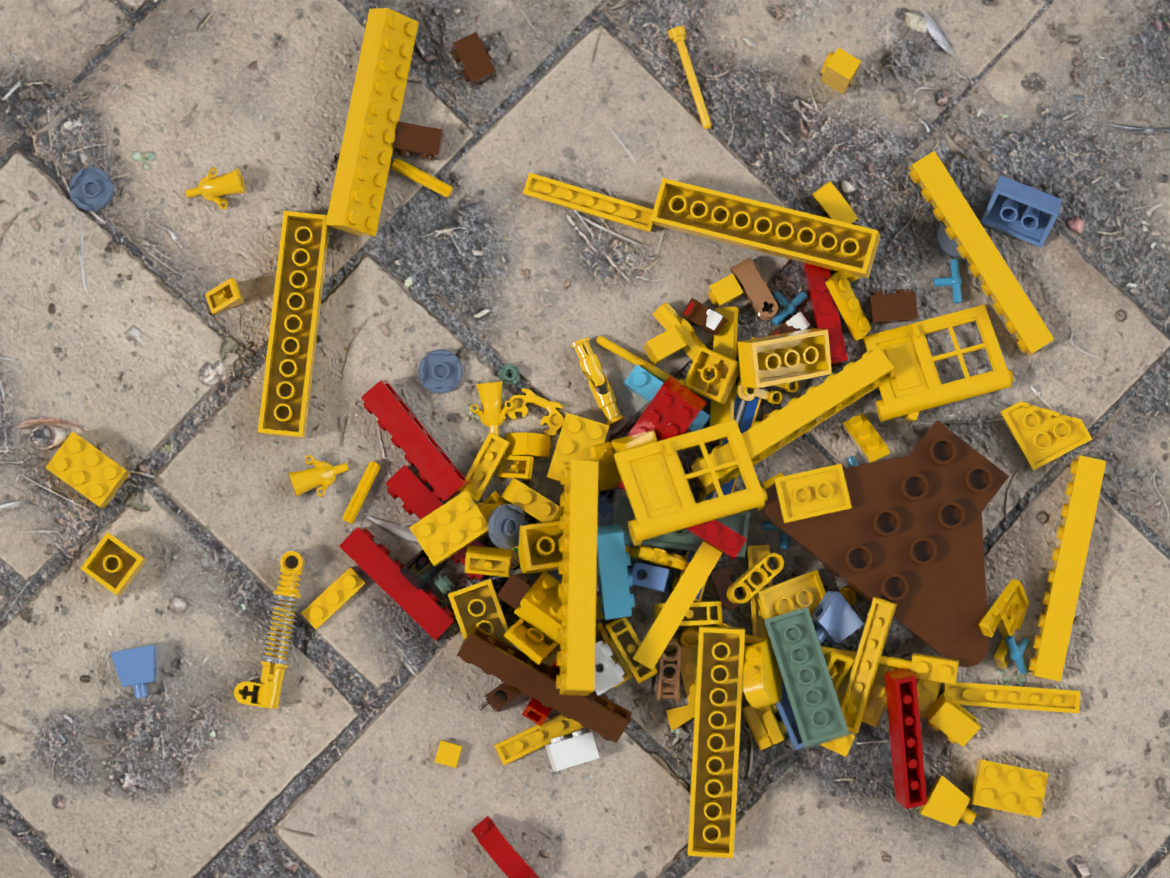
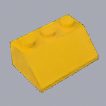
M560 521L520 526L518 555L522 575L558 570L559 561H562L563 552H559V540L563 538V530L559 527Z

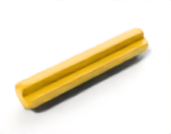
M398 158L392 164L394 171L446 198L453 191V187Z
M374 461L369 462L342 517L344 521L350 524L354 523L381 468L378 463Z

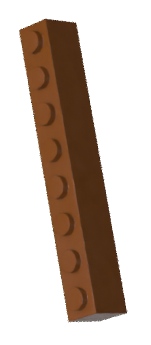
M475 625L471 627L459 648L457 656L461 657L464 662L473 664L481 668L484 673L499 678L504 684L519 689L525 696L537 699L545 707L557 710L562 716L575 720L585 729L595 731L605 740L617 743L630 722L632 712L602 695H597L594 691L588 696L560 695V689L556 688V677L560 675V672L542 662L538 665L524 652Z

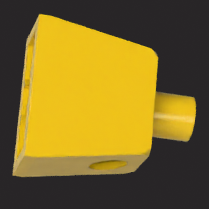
M940 775L927 795V805L921 806L918 811L921 815L954 827L959 820L971 825L977 813L966 808L970 798Z

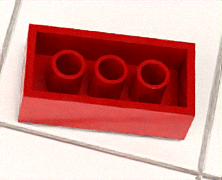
M670 376L663 383L627 436L654 430L657 441H662L683 435L707 402Z

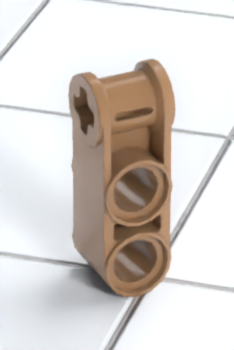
M749 257L730 268L731 273L735 276L745 297L753 306L759 318L764 321L772 320L778 311L777 302L772 296L765 280L760 276L753 260ZM764 305L772 307L770 314L767 311L763 312Z
M672 636L668 645H674L675 649L670 652L664 650L658 660L656 701L661 699L680 700L681 649L679 641L675 636ZM669 666L675 668L671 673H665L663 671L666 667Z

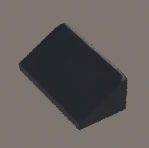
M422 549L400 570V573L415 588L420 590L446 566L447 561L445 560L435 567Z

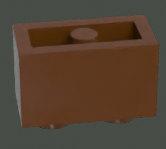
M477 32L453 43L454 50L451 53L456 63L461 62L464 70H461V73L466 83L470 82L472 87L497 76L496 70Z
M399 122L394 144L395 152H399V156L407 158L416 155L420 156V159L432 162L433 159L439 160L444 135L443 129Z
M898 289L893 294H887V291H876L874 295L868 298L871 325L910 322L918 319L916 293L909 292V289Z
M520 573L517 576L511 574L497 597L516 609L531 589V586L528 585L530 580Z

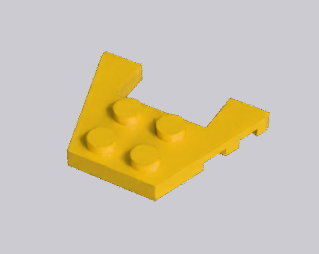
M639 545V549L625 546V552H629V556L637 560L685 571L689 565V562L683 560V556L673 553L669 555V553H666L667 551L643 545Z
M1015 579L1009 582L979 624L983 635L991 638L997 626L1000 629L1003 639L993 658L997 666L1006 669L1009 661L1005 660L1009 650L1005 638L1007 636H1014L1016 629L1020 630L1029 606V601L1021 581Z
M668 645L666 646L665 651H673L675 649V646ZM680 646V671L689 704L666 710L671 730L676 729L694 717L698 647L690 649Z

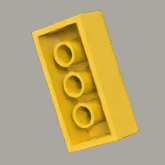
M811 328L737 342L742 387L761 388L832 374L828 329Z

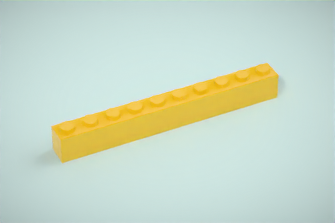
M933 151L909 167V176L915 184L918 183L922 188L921 194L927 203L930 202L934 207L933 213L937 220L943 221L946 226L945 232L951 240L954 239L958 244L957 251L963 259L966 258L969 262L970 272L981 281V289L984 294L992 298L994 310L998 315L1002 314L1006 320L1004 323L1010 334L1014 333L1018 339L1016 343L1022 353L1026 352L1027 355H1030L1055 340L936 152Z
M881 349L869 350L857 362L848 363L838 374L829 375L819 386L810 387L806 394L800 398L795 397L791 399L787 406L781 410L776 409L772 411L768 418L762 422L757 421L753 423L749 430L741 433L753 466L895 377V368ZM729 442L715 447L712 453L709 454L713 467L735 461ZM704 457L696 459L693 465L690 466L692 473L708 468ZM738 466L715 472L720 487L740 475ZM710 473L695 477L706 495L716 490Z
M1079 455L1075 460L1071 461L1069 472L1072 473L1071 482H1067L1065 488V495H1068L1066 504L1063 503L1060 516L1063 517L1062 526L1059 525L1056 532V538L1059 540L1057 547H1054L1051 560L1054 561L1053 569H1049L1047 575V582L1050 584L1048 591L1044 592L1042 604L1045 605V608L1038 618L1037 625L1040 627L1039 636H1035L1033 648L1036 651L1035 656L1031 657L1028 670L1031 671L1030 676L1061 682L1106 461Z

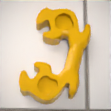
M526 388L521 389L526 395H514L510 398L514 405L507 412V415L512 420H517L515 413L520 412L522 417L525 418L528 414L526 404L534 403L549 412V415L543 416L540 421L541 426L547 424L550 428L544 430V434L555 436L556 432L563 426V416L556 410L557 408L563 409L560 403L546 400Z

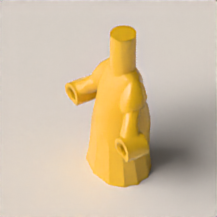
M213 166L209 169L207 176L200 180L198 187L185 190L186 197L191 198L201 195L208 201H214L221 209H226L228 206L227 199H220L218 196L246 193L241 171L237 168L231 172L216 176L218 171Z
M503 381L476 384L482 411L477 404H472L470 410L480 417L481 422L489 427L490 432L499 436L498 426L504 422L505 415L514 404L511 400H508L502 409Z
M307 455L305 463L315 467L288 472L296 497L317 488V495L321 498L324 497L328 486L334 483L336 475L349 471L346 462L333 467L330 463L320 462L313 458V456Z

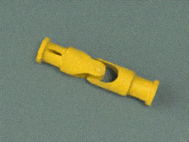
M585 337L572 343L571 347L575 349L580 360L578 363L582 372L588 378V384L595 401L607 419L606 425L610 426L625 419V416L621 415L616 404V396L607 377L602 374L601 363L597 354H594L590 347L589 337ZM605 384L607 388L606 394H599L595 388H600L601 385Z

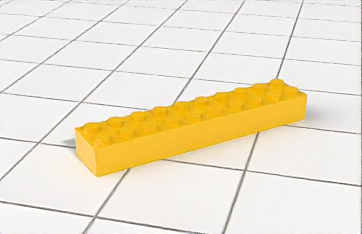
M389 8L369 9L325 224L356 236L376 237L419 21Z
M662 178L651 216V222L655 226L869 279L881 237L878 230Z
M292 211L283 212L258 433L261 435L296 439L306 438L330 226L325 225L327 215Z
M571 460L564 468V471H561L560 483L564 485V493L560 495V507H564L563 516H560L559 527L563 530V538L559 540V552H563L562 561H559L558 568L559 575H562V584L559 583L558 597H562V604L558 607V620H561V629L557 631V643H561V651L557 652V666H560V675L556 677V688L560 689V695L588 696L594 691L598 462Z
M699 625L688 856L734 858L745 629L741 627Z

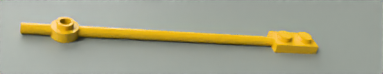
M725 623L720 624V625H715V626H721V627H730L729 625H727V624H725ZM745 634L744 643L755 644L770 640V638ZM821 646L823 655L835 651L853 657L854 660L857 655L855 651ZM913 653L912 660L881 656L879 665L910 669V672L915 674L918 679L956 684L959 660Z

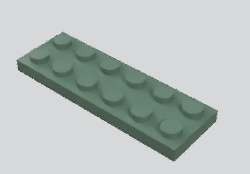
M615 496L612 525L620 524L622 530L627 532L628 544H633L628 528V521L636 519L628 497ZM743 511L716 519L747 539L750 512ZM680 529L642 540L641 545L697 552L703 540L685 529ZM747 540L736 557L745 558Z
M808 607L765 619L764 623L804 748L849 736V731Z

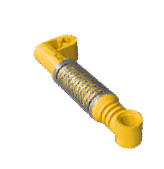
M295 551L284 553L280 560V572H282V575H279L281 581L278 580L280 586H277V589L273 591L271 599L274 602H278V604H270L273 608L270 609L272 613L269 614L271 618L268 619L270 623L267 624L270 628L266 629L269 633L265 634L268 638L264 639L267 643L263 644L266 648L262 649L265 653L261 654V665L263 667L260 683L252 681L239 683L234 689L235 699L239 703L278 709L284 672L290 662L287 658H290L288 653H291L289 648H292L289 644L293 642L290 639L294 637L291 633L295 632L292 628L296 627L293 623L297 622L294 618L298 617L295 613L299 612L294 609L299 607L295 603H299L301 600L299 589H297V586L300 587L298 581H301V578L298 577L299 575L302 576L305 566L304 557ZM292 556L298 559V565L294 569H290L287 565V560ZM256 685L259 686L256 703L253 702V695L245 698V694H241V691L246 689L247 686L251 692L255 691Z

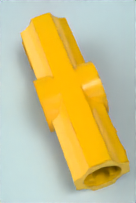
M667 301L652 313L666 331L674 326L678 327L688 344L682 350L692 362L700 346L707 348L695 335L696 332L684 318L682 319Z

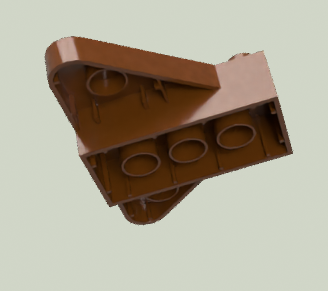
M938 420L931 424L905 457L843 468L851 509L784 523L775 482L766 489L768 499L765 501L762 511L768 521L822 563V567L849 588H852L869 604H872L873 597L896 603L892 621L898 622L942 658L959 660L958 667L975 666L985 658L989 648V637L983 635L979 626L987 614L982 511L1009 476Z

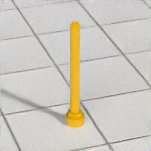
M678 26L667 31L669 38L677 45L703 128L710 129L711 121L685 44V36L687 35L685 27Z
M598 336L596 338L597 344L632 364L639 365L660 380L665 382L671 376L605 337ZM673 377L675 380L683 384V379L680 378V380H678L677 378Z

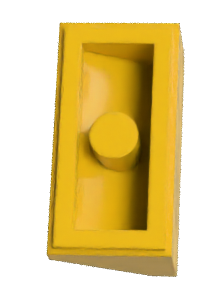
M469 545L466 550L464 573L510 577L512 550Z

